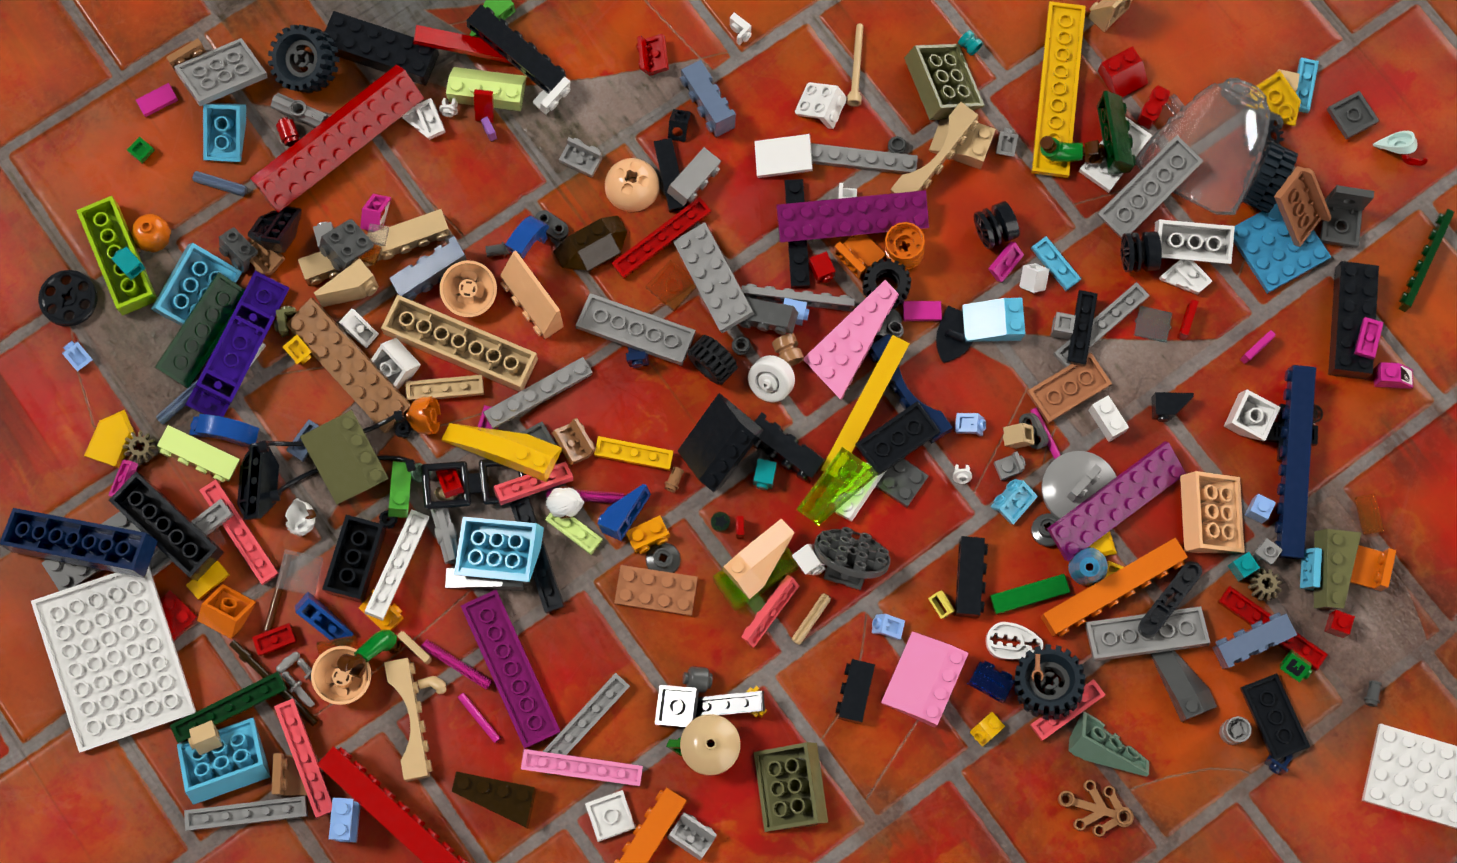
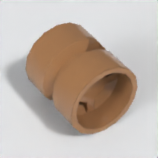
M794 333L783 335L772 342L775 353H779L778 357L785 360L790 367L804 360L801 349L797 348L798 342Z

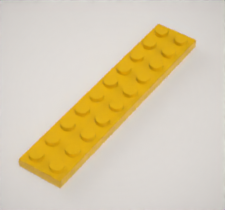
M1051 1L1048 4L1032 174L1069 177L1070 162H1055L1045 158L1040 150V141L1043 137L1050 136L1060 142H1073L1086 8L1083 5Z

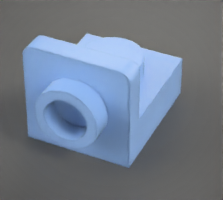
M71 341L63 347L65 351L62 354L76 371H79L93 360L78 341L75 343Z
M957 413L955 432L957 434H977L978 436H983V431L986 429V420L979 413Z
M877 614L872 621V633L900 640L905 620L888 614Z

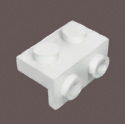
M564 77L549 94L543 90L533 100V104L545 115L550 110H554L559 103L558 101L562 97H566L570 92V80Z

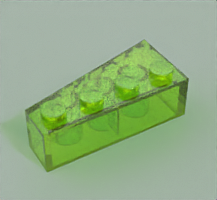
M842 447L796 510L819 526L877 476L878 473L871 466Z

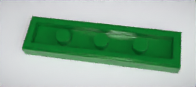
M1061 574L996 593L989 597L995 615L1068 594L1070 589L1065 575Z

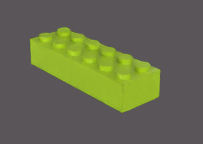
M113 196L76 210L116 309L123 316L154 303L157 297L146 270L144 269L134 279L130 280L111 259L118 250L127 247L142 263L120 207Z

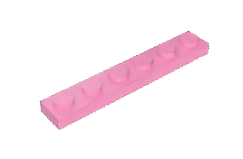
M527 749L523 750L521 763L522 770L640 786L643 768L640 765Z

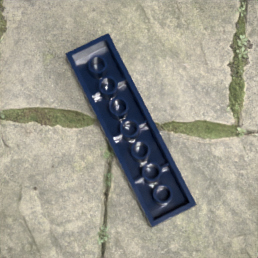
M13 508L1 537L0 545L14 553L145 578L158 541L145 532Z

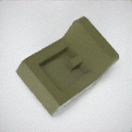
M284 306L280 310H276L275 330L276 332L279 331L282 337L290 336L286 323L288 318L293 317L298 312L295 307Z

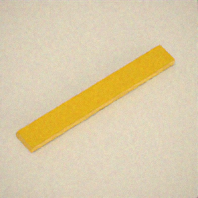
M892 335L821 471L837 479L839 478L855 448V444L861 437L910 343Z

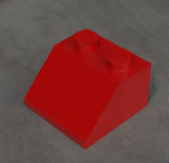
M1133 46L1101 62L1097 71L1110 92L1120 95L1122 98L1148 85L1143 61Z

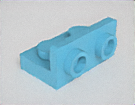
M1014 479L1007 484L1004 492L994 499L991 508L999 511L1010 524L1014 525L1038 496L1023 480Z
M1310 548L1304 551V558L1301 559V589L1314 591V588L1320 587L1322 579L1321 563L1323 560L1321 548Z

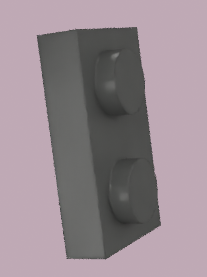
M234 227L219 236L220 253L224 257L227 256L236 269H240L243 273L249 271L250 259L256 256L258 251Z

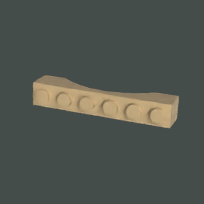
M960 102L949 115L947 137L939 153L924 167L914 172L903 174L890 189L891 193L921 191L923 188L926 190L932 182L931 178L933 175H938L944 166L942 164L945 160H950L956 152L954 149L957 145L961 146L967 139L966 134L969 130L973 131L979 124L977 121L979 119L978 114Z
M409 658L384 662L387 682L403 698L410 717L409 742L401 759L404 781L430 777L429 772H432L431 760H427L426 752H429L428 741L423 738L426 728L424 720H420L419 713H422L421 701H417L416 696L419 693L417 681L414 682L413 674H416L414 662H411Z

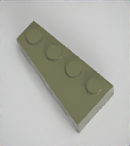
M1334 529L1314 531V548L1322 549L1323 558L1320 587L1314 588V609L1335 610L1344 608L1361 532Z

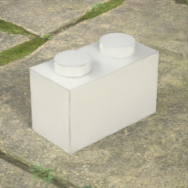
M1109 395L1092 404L1088 410L1108 442L1124 434L1129 428Z
M806 544L792 556L805 575L816 574L817 576L826 569L824 567L826 565L816 556L813 548L814 544Z

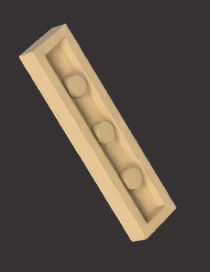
M472 375L407 381V400L413 402L418 398L429 396L436 399L484 395L483 376Z

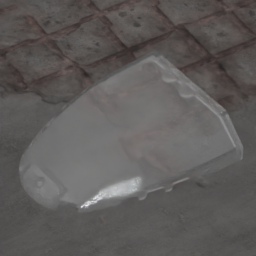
M1229 79L1228 82L1214 83L1194 96L1193 100L1186 106L1183 105L1180 111L1175 116L1170 117L1164 127L1155 133L1136 158V165L1142 170L1178 135L1203 162L1173 193L1216 215H1235L1253 182L1264 151L1270 122V110L1266 96L1258 87L1238 79Z

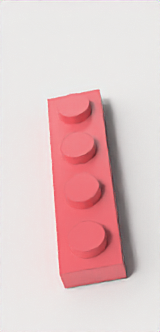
M565 461L554 466L547 482L524 475L495 485L494 492L500 505L573 481V475Z
M788 574L780 581L778 588L769 596L767 603L757 612L755 619L741 636L752 648L756 646L799 587L795 579Z
M1093 679L1084 686L1081 702L1077 703V708L1074 711L1069 710V715L1064 717L1063 714H1060L1059 719L1055 720L1053 715L1048 716V720L1043 719L1042 716L1030 724L1039 739L1043 741L1104 697L1105 693Z

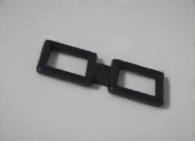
M489 459L480 460V473L468 474V467L465 461L423 464L421 466L424 507L428 510L467 507L471 505L470 494L482 493L485 505L500 504L497 496L490 497L487 467L504 465ZM460 469L461 484L464 490L462 493L463 499L432 501L429 471ZM518 471L519 477L526 475Z

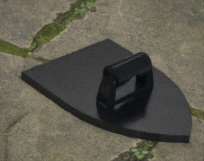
M951 306L947 307L936 335L937 351L943 363L960 357L973 343L965 342L963 312Z

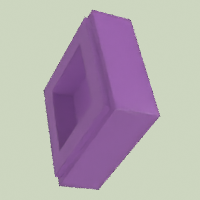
M488 117L481 120L482 126L489 140H496V132Z

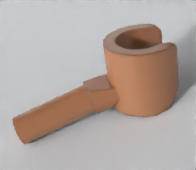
M1035 654V671L1032 672L1031 676L1033 682L1034 675L1039 674L1041 682L1043 681L1044 675L1040 667V654Z

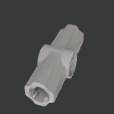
M277 93L272 98V109L294 118L297 122H304L317 127L328 118L327 114L305 105L301 100H293L280 93ZM303 109L301 113H296L297 110Z
M448 508L431 509L436 527L434 528L438 544L441 546L445 564L456 563L458 537L454 523L451 521Z

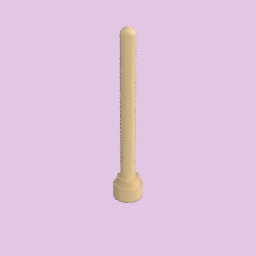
M861 23L856 26L852 87L847 95V104L849 106H860L862 96L858 92L863 25Z

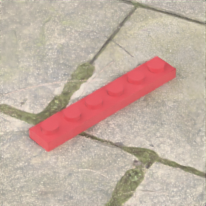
M215 479L199 491L210 507L222 499L234 514L222 525L260 583L264 585L278 576V571L219 482Z
M290 699L274 706L315 817L320 818L331 813L332 798L321 769L317 765V758L295 700Z

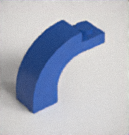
M528 216L517 226L505 246L512 253L517 251L520 257L524 259L536 241L545 243L547 240L546 231L550 226L534 216Z
M199 414V417H194L191 422L189 435L193 437L217 438L242 447H249L251 443H256L260 428L230 418Z

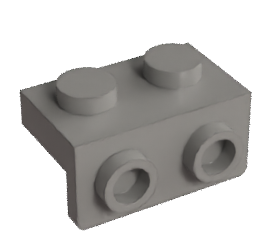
M568 137L567 145L559 158V163L592 178L602 161V153L595 146L589 147L578 138L572 139Z
M683 813L667 839L701 861L717 834L710 827L698 822L694 816Z

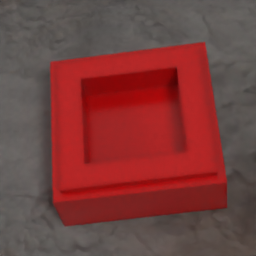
M744 516L736 517L737 539H744Z

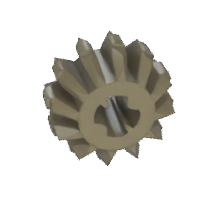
M139 431L138 437H136L135 433L132 432V440L128 437L125 438V441L129 444H124L123 449L129 450L124 455H131L130 461H134L137 457L138 464H141V458H144L145 462H149L147 455L155 456L150 450H157V447L152 445L156 442L155 439H149V433H146L143 437V432ZM138 443L145 445V447H142L144 450L141 452L138 449L135 450Z
M1264 568L1260 569L1259 572L1255 571L1253 577H1250L1248 580L1252 583L1248 586V589H1254L1251 596L1258 594V600L1261 601L1264 598L1266 602H1269L1271 598H1277V593L1282 591L1278 587L1282 584V581L1276 580L1279 574L1273 576L1272 569H1269L1267 572ZM1264 581L1266 582V586H1267L1268 588H1264V586H1265V585L1263 584Z

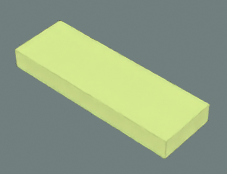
M550 513L545 521L590 555L593 554L603 541L600 536L575 517L560 519V517H555Z

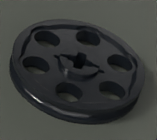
M63 270L51 275L41 286L38 296L39 307L45 317L54 324L65 327L75 326L86 321L93 314L98 301L97 290L93 282L83 273L74 270ZM65 276H70L71 282L63 285L62 279ZM82 283L89 284L86 291L79 290V286ZM54 287L56 289L55 294L47 296V289ZM70 295L72 299L66 301L64 297H69ZM83 301H90L89 308L81 309L80 305ZM51 305L57 306V311L54 314L48 313V308ZM74 312L72 320H65L66 313Z

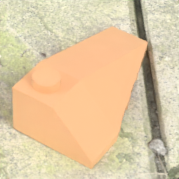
M780 519L723 566V571L749 600L765 586L792 539L794 532Z

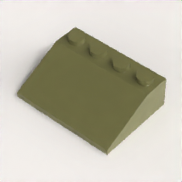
M959 44L915 45L904 57L929 120L949 118V115L960 102L971 110L980 109L985 106Z
M352 409L300 436L336 505L389 479Z
M805 742L754 752L764 832L828 823L817 743Z

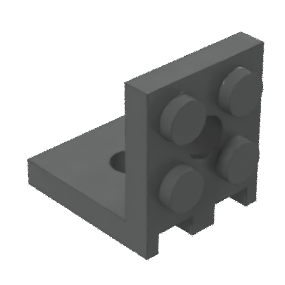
M1336 185L1325 199L1332 218L1329 222L1322 220L1321 242L1357 248L1360 239L1362 211L1374 198V191ZM1336 224H1344L1345 230L1340 231L1337 228Z

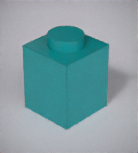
M127 247L118 250L114 257L111 258L130 280L146 269Z
M758 459L753 485H756V488L761 490L772 489L777 462Z
M1247 552L1228 565L1238 582L1260 568L1250 552Z

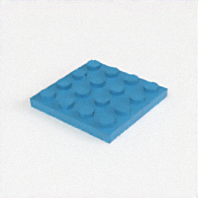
M1277 203L1269 213L1261 211L1239 223L1234 229V244L1267 294L1331 258V255L1314 229L1301 247L1293 244Z

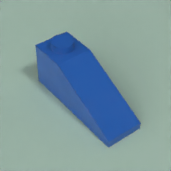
M642 484L609 506L600 515L597 524L602 533L622 541L651 496L647 485Z
M309 592L295 605V612L335 645L344 646L354 635L339 618Z

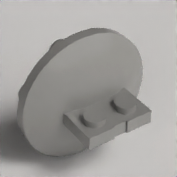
M1085 451L1068 452L1057 457L1046 469L1041 484L1042 497L1048 510L1059 520L1117 476L1104 459L1093 453Z

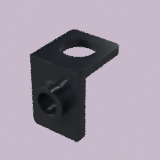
M673 109L669 120L668 138L686 141L687 127L691 116L690 111ZM673 128H681L683 134L681 136L674 135L672 132Z

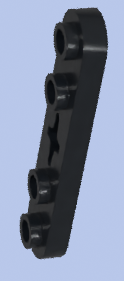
M1187 562L1142 618L1138 625V631L1143 637L1152 638L1158 633L1202 575V568L1198 563ZM1173 593H1176L1173 601H1171L1166 607L1165 603L1167 602V599L1170 596H1172Z

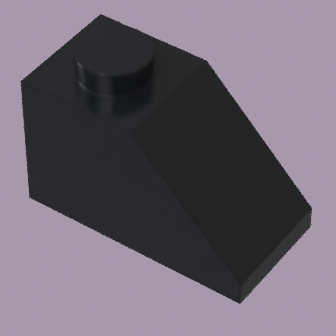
M1155 392L1151 397L1152 419H1158L1159 422L1170 421L1194 397V393Z

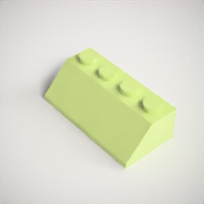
M453 67L448 78L446 96L451 103L452 99L455 98L459 104L474 105V90L493 91L494 108L521 111L527 76Z

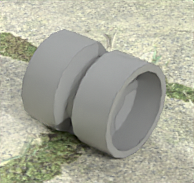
M1237 716L1223 722L1220 726L1219 734L1225 743L1236 745L1250 737L1252 728L1247 719Z

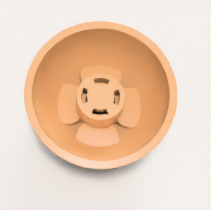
M627 158L617 162L610 168L605 179V192L609 201L615 207L628 212L641 211L649 207L656 200L660 189L659 178L654 168L649 163L637 158Z
M467 260L455 263L446 270L440 282V295L443 303L451 312L463 317H474L486 312L493 304L497 293V285L492 272L486 266L476 261Z
M337 646L326 650L316 659L311 672V681L316 693L326 702L335 705L350 704L361 698L367 691L371 681L369 662H366L362 678L350 675L351 670L344 672L337 667L338 659L342 655L350 654L354 656V652L357 649L348 646Z

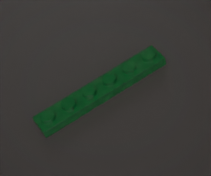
M1447 209L1443 214L1440 213L1435 221L1437 226L1431 230L1428 239H1430L1429 244H1426L1421 251L1423 257L1421 261L1418 260L1413 270L1416 272L1407 281L1406 286H1408V289L1402 293L1399 302H1401L1399 310L1406 312L1412 306L1455 213L1454 211Z
M277 671L171 724L170 727L177 743H182L191 738L189 729L211 720L216 726L288 689L280 672Z

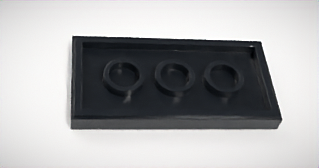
M917 401L857 442L855 446L875 474L879 476L938 435L940 430Z
M1277 673L1240 688L1271 758L1278 760L1310 747Z

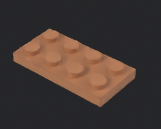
M1089 353L1086 366L1071 364L1029 389L1027 394L1048 424L1108 388L1112 383L1092 353Z
M621 565L614 604L692 616L698 577Z

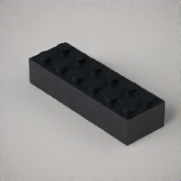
M333 11L325 30L329 34L328 38H332L335 42L332 46L338 48V53H335V56L385 73L395 65H398L405 69L413 82L424 86L427 85L439 56V51L436 48L413 44L414 37L336 11Z
M1341 261L1335 267L1328 375L1366 380L1373 374L1374 359L1355 355L1354 352L1363 318L1367 317L1376 320L1378 265Z
M135 472L109 499L141 532L148 533L158 541L156 546L189 578L198 581L224 553L219 546L148 479L138 472Z

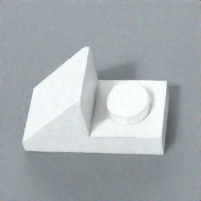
M352 308L339 322L346 329L345 331L365 348L379 335Z

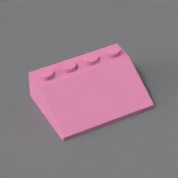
M912 631L881 703L935 728L939 723L968 653L950 644Z

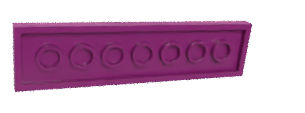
M926 190L776 205L780 242L888 232L892 226L902 222L913 223L920 229L929 228Z
M1163 442L1048 527L1047 530L1066 561H1070L1079 551L1089 547L1180 479V476L1186 474L1169 442Z
M497 590L461 605L524 749L561 732Z

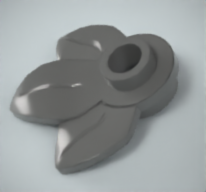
M894 308L886 316L880 331L877 333L878 336L889 334L891 337L894 335L900 338L903 335L902 317Z

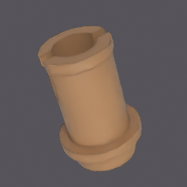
M678 467L672 468L668 481L664 483L666 490L675 493L679 489L678 484L684 474V470Z

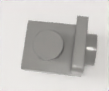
M1004 128L1003 131L999 130L996 154L1014 157L1018 134L1014 133V129Z
M1017 451L1011 456L993 463L1001 481L1022 473L1025 469L1024 466H1026L1023 456H1019Z
M1266 538L1252 556L1256 562L1263 559L1272 565L1282 552V549Z

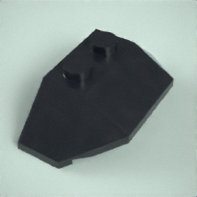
M286 206L279 213L275 210L260 216L249 230L248 237L266 250H272L275 253H285L296 237L302 209Z
M251 443L248 447L249 451L246 453L240 466L237 504L244 520L261 519L276 504V502L272 503L270 491L278 489L279 464L270 447L268 446V452L260 453L258 443Z

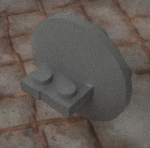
M843 527L842 529L822 531L814 542L813 548L816 556L827 565L823 579L861 590L865 578L880 577L888 571L890 565L889 551L873 540L872 536L868 533L854 532L851 528ZM852 534L860 535L859 540L852 538Z

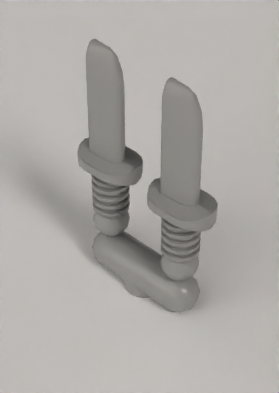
M296 651L283 659L276 667V671L282 673V678L288 682L287 684L291 687L289 689L290 693L294 691L306 706L313 707L315 703L300 686L302 682L298 681L296 683L289 672L285 671L297 661V664L301 666L300 668L306 674L304 678L306 680L308 678L311 679L312 668L309 667L303 658H300V653Z

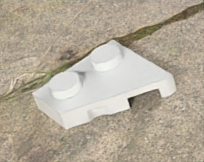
M431 98L417 104L401 116L429 140L446 132Z
M1179 260L1159 278L1161 281L1197 295L1212 282L1210 277L1191 260Z

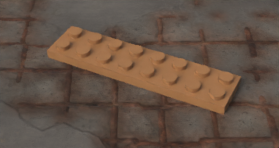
M310 298L286 323V326L295 336L299 335L310 348L313 356L375 424L393 415L394 411L402 410L404 415L409 411L411 405L409 401L314 298ZM394 419L379 428L384 433H388L396 424V420Z

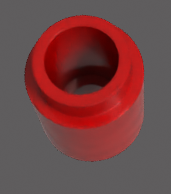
M288 117L278 120L276 128L282 143L289 147L299 141L300 136L294 120Z

